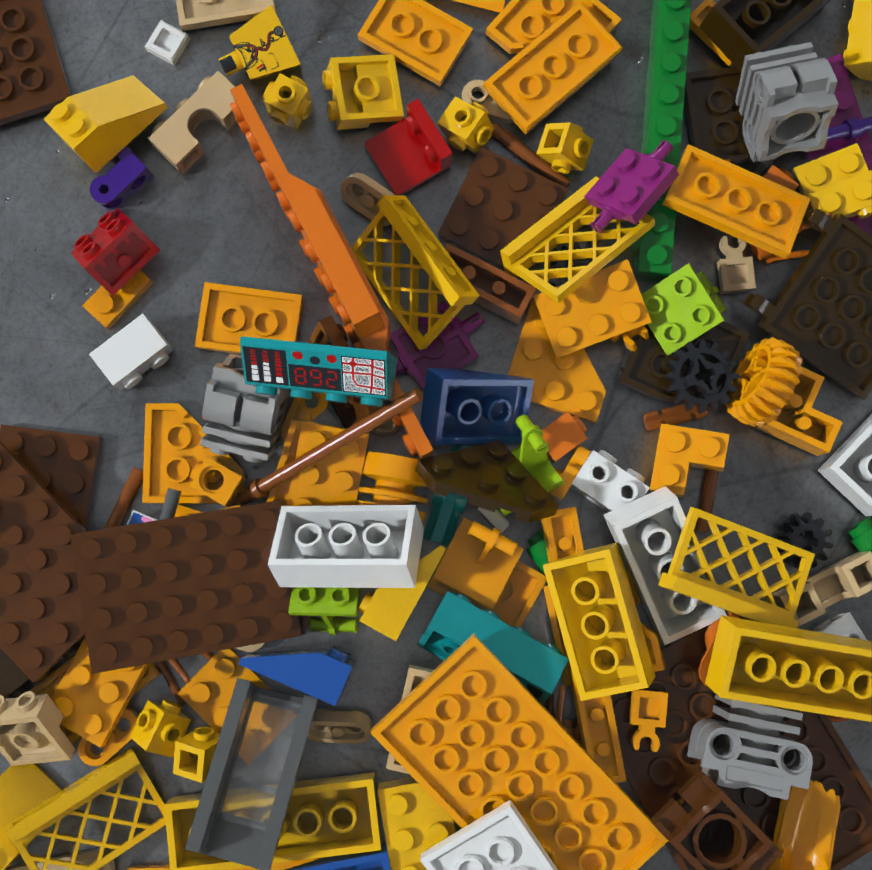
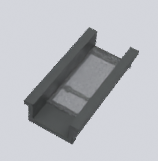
M237 678L185 850L206 854L259 870H271L319 699L304 695V698L283 694L256 687L251 681Z

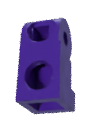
M127 146L117 154L121 160L106 175L95 178L90 185L92 198L108 210H114L122 206L154 176Z

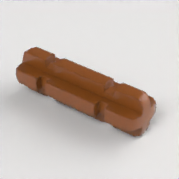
M685 404L661 409L660 412L656 410L645 413L643 415V422L646 430L651 431L659 429L661 423L676 425L688 422L691 418L694 420L708 416L709 412L707 407L704 413L698 414L697 406H694L687 412L685 411Z

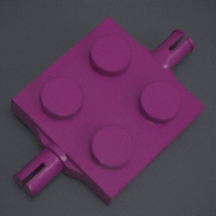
M662 140L652 154L649 155L626 148L587 192L585 198L589 205L602 210L595 220L590 223L594 231L601 234L612 219H624L637 225L679 176L674 165L663 161L673 151V146L668 141Z
M445 301L437 305V313L444 314L449 308ZM477 311L463 321L455 316L424 350L418 349L403 326L392 332L390 340L395 346L399 358L395 377L407 371L408 374L415 378L424 392L427 368L462 369L477 360L479 355L470 342L469 332L485 324L481 314ZM418 316V330L423 336L428 332V317Z

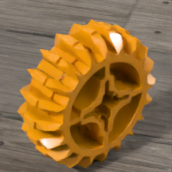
M774 337L770 339L765 338L760 343L754 344L752 350L746 352L743 360L739 361L737 369L733 371L739 374L740 378L731 382L732 385L738 388L737 391L733 394L726 393L730 399L725 404L727 412L739 422L753 427L756 425L761 427L766 422L770 423L774 415H780L781 409L784 405H788L789 398L795 394L793 392L795 386L800 383L798 376L803 370L801 367L803 359L799 356L800 352L795 350L792 345Z

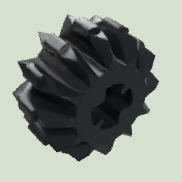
M806 512L802 517L798 513L790 514V522L786 520L780 521L779 525L784 533H774V538L814 553L815 556L811 568L817 567V559L821 561L828 559L823 549L833 548V543L825 541V537L830 536L832 531L831 529L821 530L824 525L822 518H817L813 521L812 513ZM799 536H803V538L808 539L807 546H804L803 543L798 542ZM792 554L783 559V562L790 563L794 560V566L798 569L802 557Z

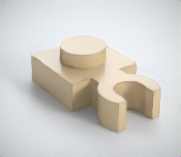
M723 236L719 242V249L726 256V259H719L717 262L720 294L749 292L756 289L753 256L743 257L742 252L746 248L747 242L738 238L737 248L729 246L727 236Z

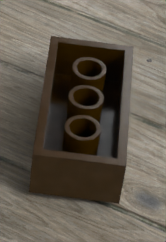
M720 0L712 7L699 28L734 66L742 72L746 55L773 50L827 5L830 0Z

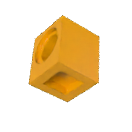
M206 457L204 462L198 461L190 474V478L193 480L189 486L221 505L231 507L237 497V493L241 491L247 478L214 459ZM221 472L224 478L223 484L219 489L212 490L208 485V479L212 473Z

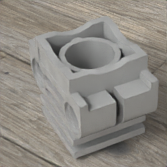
M811 42L746 55L744 58L735 102L737 106H740V115L744 116L742 126L743 137L752 162L776 159L789 152H810L824 149L829 124L835 116L838 107V101L834 95L838 81L829 61L826 58L817 59L816 52L812 53L813 45Z
M229 354L222 364L217 363L214 366L212 380L206 386L202 418L208 422L203 426L202 433L207 434L201 439L200 446L209 447L210 451L215 454L228 455L230 452L243 455V459L250 462L268 461L281 444L282 437H279L282 430L281 424L289 412L292 397H290L291 391L278 389L277 396L255 393L256 387L245 384L242 356Z
M715 694L716 699L730 705V708L713 705L712 712L727 719L728 722L712 718L699 720L693 726L688 747V757L701 759L700 766L702 767V772L708 777H712V781L718 786L733 789L755 788L771 797L785 800L789 798L791 786L809 789L813 766V756L810 750L804 744L781 734L782 731L800 735L801 728L784 721L783 717L802 721L803 713L793 709L720 698ZM719 735L717 743L713 745L714 738Z

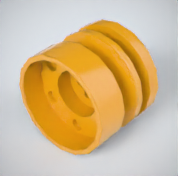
M366 452L362 474L376 480L375 486L359 487V493L373 496L372 502L357 500L356 505H412L413 503L428 505L429 499L414 494L415 487H428L415 471L419 459L379 452ZM418 511L421 521H425L426 513Z

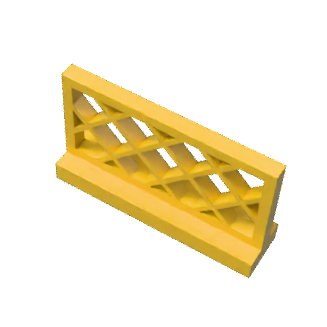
M595 176L500 250L504 270L515 278H522L557 303H560L655 226V219L645 214L639 221V224L631 228H621V222L627 220L612 219L611 222H617V229L603 230L601 234L594 230L576 232L583 225H590L602 211L589 205L585 198L587 192L600 179ZM617 239V242L612 246L597 248V240ZM593 241V248L574 250V242ZM569 243V250L551 252L559 244ZM593 258V261L587 266L573 267V259ZM568 260L567 268L550 269L551 261ZM545 262L544 270H528L535 263ZM568 277V281L558 289L549 284V279Z
M384 195L377 204L380 211L351 248L364 273L418 349L424 350L465 305H472L480 295L406 196ZM387 219L392 225V239L383 238V223ZM368 242H374V261H369L362 252ZM383 243H392V262H383ZM401 243L406 244L410 249V263H401ZM383 266L391 267V286H387L382 279ZM401 267L410 268V287L400 286ZM419 268L424 269L429 275L428 289L419 288ZM400 291L410 292L409 311L404 310L400 305ZM419 293H428V312L418 311ZM437 294H443L451 305L444 314L437 313ZM418 316L428 317V332L424 336L418 330Z
M690 507L668 573L662 572L658 586L753 621L798 628L800 621L794 620V616L815 554L700 509ZM698 518H701L708 522L712 535L698 542L694 528ZM717 525L724 527V529L719 531ZM734 531L738 533L743 546L729 553L722 537ZM748 537L753 538L755 540L749 542ZM716 541L722 557L708 564L701 547ZM766 543L772 558L759 564L752 548ZM777 548H779V549H781V550H784V551H783L782 553H779V551H778ZM695 551L701 568L690 574L681 571L685 556ZM746 552L752 568L738 575L732 559ZM792 554L802 557L798 570L788 575L783 559ZM725 563L732 579L721 585L716 584L711 570ZM776 564L782 579L768 586L762 570ZM705 574L707 580L700 578L699 576ZM756 575L762 590L748 596L741 581ZM735 585L737 591L729 588ZM783 586L786 587L789 594L785 609L778 607L772 596V592ZM765 597V599H766L767 602H764V601L759 600V599Z
M130 747L7 824L5 832L11 843H14L29 870H40L35 861L44 863L42 870H47L48 864L69 867L68 870H73V868L98 870L166 825L164 802ZM137 771L143 781L140 795L134 796L120 793L123 780ZM117 784L115 792L108 790L109 788ZM146 788L153 799L144 798ZM100 794L114 797L109 816L89 813L92 799ZM118 798L138 802L133 821L113 817ZM142 803L157 805L163 815L152 824L138 822ZM86 804L85 811L76 810ZM68 814L83 817L78 836L57 833L61 819ZM87 818L107 822L102 841L82 837ZM55 823L53 832L45 830ZM112 823L131 826L128 839L121 844L107 842ZM136 827L143 828V830L134 835ZM35 835L51 837L46 857L30 854L24 842ZM55 838L76 842L71 861L50 858ZM80 843L100 846L97 860L89 865L75 862ZM105 848L112 849L103 855Z

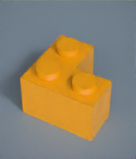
M803 368L802 373L798 376L800 383L795 386L793 391L795 394L789 398L788 405H784L781 409V414L778 416L774 415L770 423L766 422L761 427L757 426L756 429L819 456L830 453L843 422L812 408L825 377Z
M661 423L650 492L665 486L677 498L685 499L690 467L723 472L730 434Z

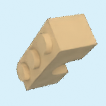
M219 71L213 76L204 78L199 84L198 90L189 99H183L176 106L175 113L166 121L159 122L153 128L152 135L148 138L154 148L181 175L205 154L200 143L194 138V131L201 122L214 120L219 122L226 130H229L237 122L229 104L235 102L230 92V89L235 86Z
M856 552L807 577L794 616V620L800 621L798 627L825 614V609L832 604L851 597L857 598L872 590V552ZM786 587L772 594L776 605L785 609L789 597Z

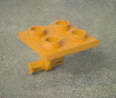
M463 518L432 578L493 609L524 548L518 546L517 542L501 535V530L495 527L491 530L475 520L472 522Z

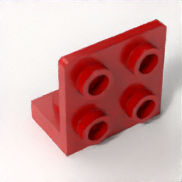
M418 98L407 104L406 118L364 143L366 150L389 187L398 196L407 193L452 166L453 153Z
M116 209L114 212L109 211L99 219L98 227L91 234L81 236L73 246L75 249L71 252L80 265L112 296L160 251L143 231L119 209Z

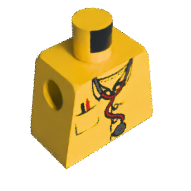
M272 5L265 8L233 32L229 38L235 51L219 58L227 77L245 68L251 81L301 66Z

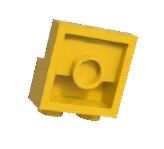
M394 54L330 58L327 70H323L322 81L324 90H330L332 101L327 103V113L329 121H335L336 130L368 128L370 123L401 121L403 119L404 111Z
M858 143L793 168L792 172L796 182L799 184L798 187L801 194L810 198L807 209H812L813 211L819 209L825 214L831 213V219H833L835 214H843L847 218L858 215L859 219L872 215V170H868Z

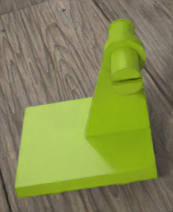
M690 263L641 294L652 321L648 323V326L667 356L725 321L722 313L728 310L717 294L720 292L717 286H712L704 271L696 274Z
M527 415L519 416L516 419V425L522 431V442L520 446L512 449L511 452L547 492H550L563 485L564 482L548 459L546 453L549 450V445L542 438L543 432L538 425H533ZM500 508L504 516L511 513L510 511Z
M292 587L288 613L290 615L321 616L322 618L311 617L309 624L311 632H329L330 635H338L339 632L357 633L359 628L358 618L344 619L339 618V616L357 617L361 588Z

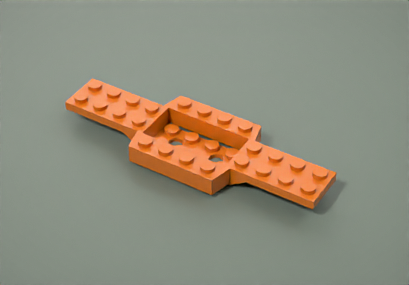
M240 84L230 89L235 102L229 104L235 119L242 133L246 136L250 144L249 146L256 160L260 163L273 192L280 190L275 193L288 221H291L296 233L301 231L303 239L298 242L307 259L310 258L312 263H317L318 267L313 269L321 286L326 288L328 294H333L328 299L336 315H340L345 325L343 328L351 344H354L355 348L389 352L391 337L389 318L329 207L321 190L288 173L243 85ZM396 377L393 401L404 395ZM411 407L392 418L396 428L401 425L406 432L402 436L403 442L412 458L417 455L420 459L433 456V448Z

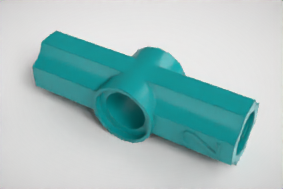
M453 444L450 452L469 448V446ZM448 492L447 497L434 493L431 501L433 506L423 538L449 546L453 539L460 513L463 514L468 498Z

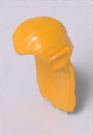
M811 779L809 789L795 786L790 787L788 800L781 799L773 838L774 845L783 855L779 859L776 857L767 867V870H831L833 846L841 808L840 796L835 795L834 789H829L826 792L821 782L812 781Z

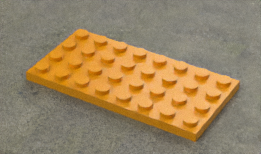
M474 633L371 729L370 733L461 828L466 827L511 800L558 870H638L668 842L650 822V818Z

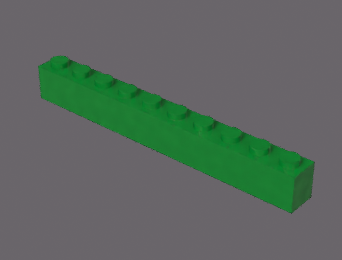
M653 0L641 153L652 154L662 140L668 141L673 146V151L663 161L674 165L677 169L680 162L691 0ZM667 190L646 213L655 219V226L635 241L632 271L636 281L659 283L672 273L676 211L662 205Z

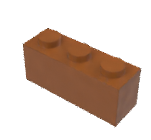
M447 243L445 246L446 251L480 295L474 303L519 325L535 294L536 288Z

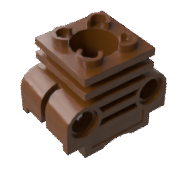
M700 769L677 791L681 797L677 801L671 798L650 819V822L696 870H747L749 867L752 870H765L776 857L779 859L783 855L774 843ZM723 819L724 826L719 839L712 844L699 845V833L703 826L711 820Z

